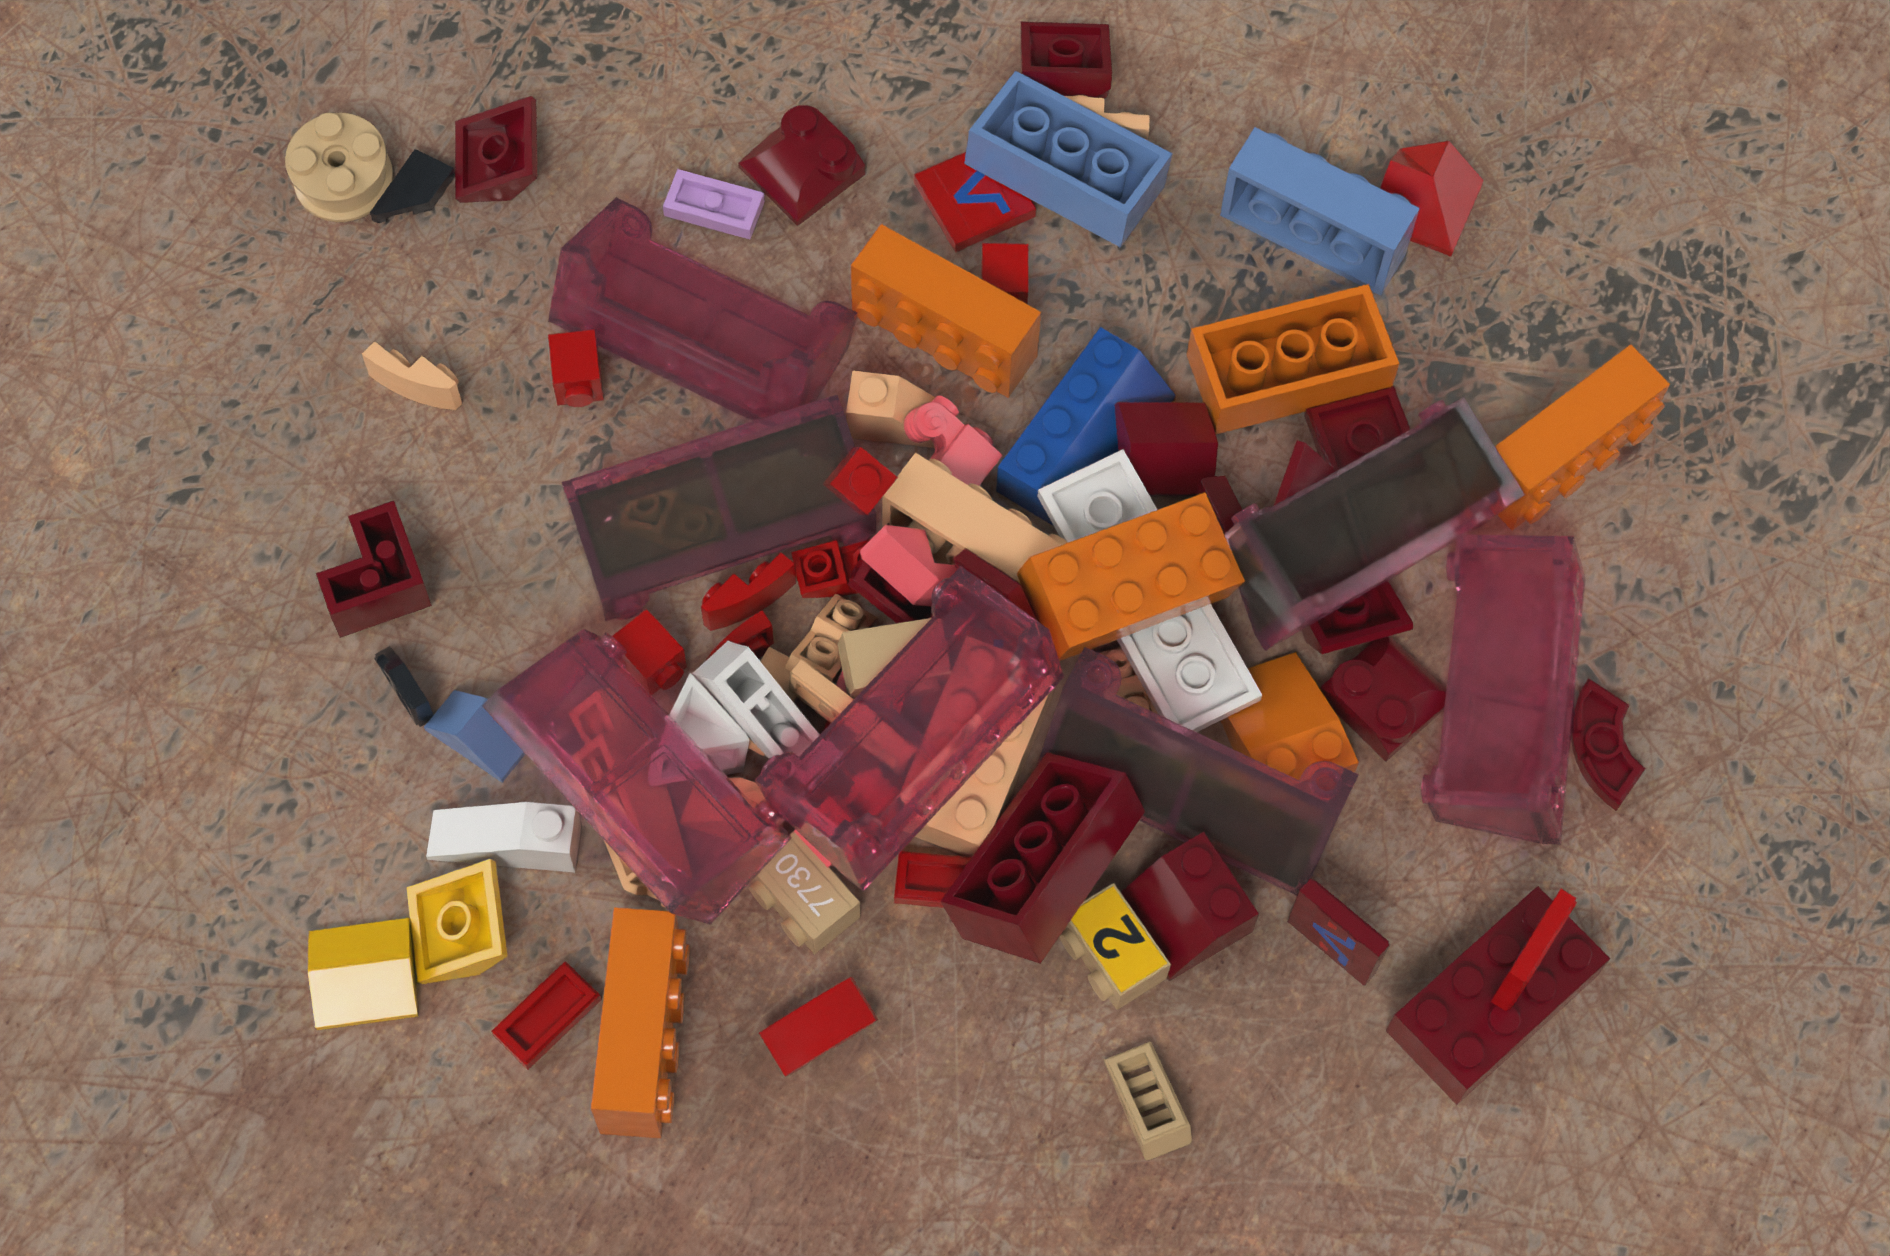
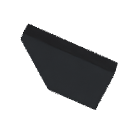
M414 149L370 211L372 221L382 223L387 221V217L411 211L414 215L432 210L454 179V168Z
M390 646L376 653L374 658L414 723L420 727L428 723L433 716L430 704L404 662Z

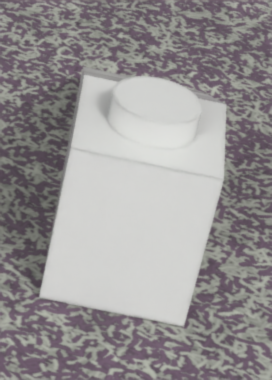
M727 641L692 673L747 733L750 740L797 788L802 790L837 757L749 647Z
M519 802L433 810L426 858L433 861L477 864L492 859L496 861V866L575 873L582 826L576 806Z

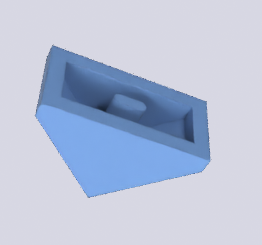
M457 690L450 694L424 726L425 731L502 783L532 747V742L487 698Z

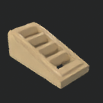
M1152 1042L1104 1059L1106 1069L1145 1160L1154 1159L1187 1146L1192 1142L1190 1124ZM1149 1065L1151 1071L1129 1080H1124L1123 1074ZM1157 1084L1158 1089L1136 1098H1133L1131 1095ZM1165 1104L1166 1109L1143 1118L1140 1115L1141 1112Z

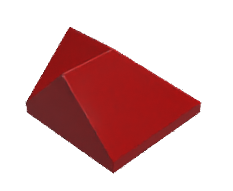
M1450 141L1400 148L1390 160L1380 189L1390 194H1399L1405 197L1412 205L1420 208L1410 241L1452 256L1484 180Z

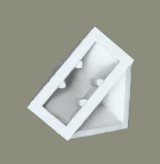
M689 673L652 749L647 778L650 789L739 773L744 770L749 746L747 733L691 673Z

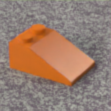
M1294 652L1247 668L1262 693V698L1259 702L1221 720V723L1260 814L1351 783L1359 764L1340 719L1297 653Z

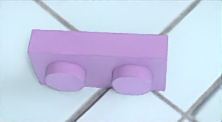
M677 169L663 205V212L666 217L750 240L765 202L764 193Z

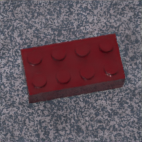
M1048 752L1045 754L940 901L962 939L1030 961L1042 963L1145 813L1126 773Z
M1539 886L1533 889L1394 1014L1386 1029V1032L1456 1105L1587 987L1611 959L1568 917L1511 1010L1505 1011L1491 1002L1497 989L1552 902V899Z

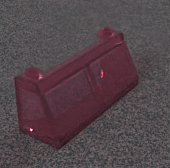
M617 197L561 248L548 318L549 322L569 332L595 329L598 346L788 439H791L799 430L849 348L858 312L828 300L816 304L810 316L652 241L653 230L648 216L638 207Z
M1457 534L1455 552L1448 553L1446 564L1448 581H1455L1457 599L1439 763L1433 766L1431 774H1424L1421 786L1423 804H1428L1436 822L1540 844L1561 845L1586 581L1574 536Z
M962 566L950 578L943 579L934 588L931 595V612L933 615L931 620L799 757L794 752H786L771 757L763 766L760 775L755 779L767 803L862 891L875 880L1064 678L1050 630Z
M583 629L495 691L482 707L670 913L711 925L791 840V835L781 826L785 818L767 800L762 799L757 804L741 792L626 670L628 665L622 657L627 651L613 636L606 632L599 636Z

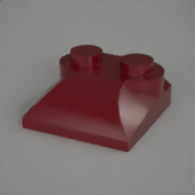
M1021 21V74L1063 96L1084 95L1104 99L1108 96L1112 82L1109 24Z
M799 105L789 109L782 117L781 126L738 163L739 168L797 226L866 175L865 164L852 142L818 109L808 105Z
M1391 636L1375 640L1352 660L1339 665L1333 677L1319 688L1335 713L1385 762L1444 711L1455 699Z

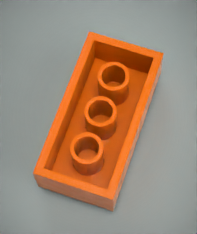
M880 224L851 264L852 311L855 312L862 322L873 327L880 326L893 333L896 339L903 345L912 349L918 347L932 355L942 367L952 371L957 369L970 376L983 390L991 393L998 392L1009 398L1037 358L1041 321L1040 311L883 224Z
M1369 284L1191 328L1186 354L1203 403L1206 404L1215 434L1305 412L1306 408L1391 387L1400 364Z
M1630 344L1494 446L1489 452L1474 491L1512 531L1525 521L1529 524L1535 523L1550 509L1551 504L1549 502L1560 494L1564 498L1572 495L1585 482L1586 478L1584 476L1594 468L1599 472L1603 471L1620 455L1618 451L1628 442L1635 446L1652 432L1654 425L1651 422L1665 407L1662 400L1670 383Z
M1206 493L1033 555L1028 558L1016 573L1043 631L1045 641L1055 663L1228 598L1245 582Z
M614 907L591 1111L600 1134L661 1138L663 1123H672L674 1092H671V1079H668V1073H677L679 1062V1042H676V1029L673 1028V1023L682 1024L685 1001L684 993H681V979L678 978V974L687 975L690 946L686 944V929H679L676 912Z

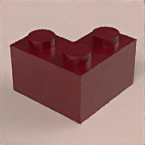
M393 500L348 516L362 558L316 573L329 614L339 637L341 638L432 606L395 501Z

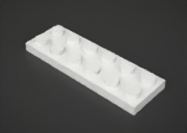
M1123 449L1038 489L1037 495L1057 533L1068 543L1157 510ZM1211 604L1117 639L1174 743L1259 702L1262 698V693Z

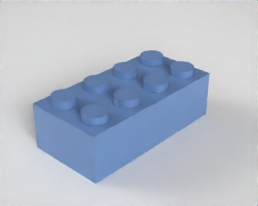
M1015 71L970 128L964 164L1121 247L1165 187L1172 153Z
M1254 127L1229 167L1220 216L1360 286L1369 284L1371 291L1381 296L1406 255L1420 208L1412 205L1405 197L1399 194H1390L1370 184L1361 175L1349 174L1329 164L1326 159L1318 154L1307 153L1287 143L1284 138L1277 134L1266 133Z

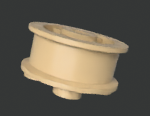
M324 113L310 120L294 134L286 150V170L294 185L298 200L307 211L323 220L348 222L367 216L393 180V167L381 134L369 121L353 114Z

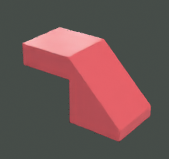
M885 525L860 550L862 559L913 605L953 609L968 594L955 565L934 563L925 530Z

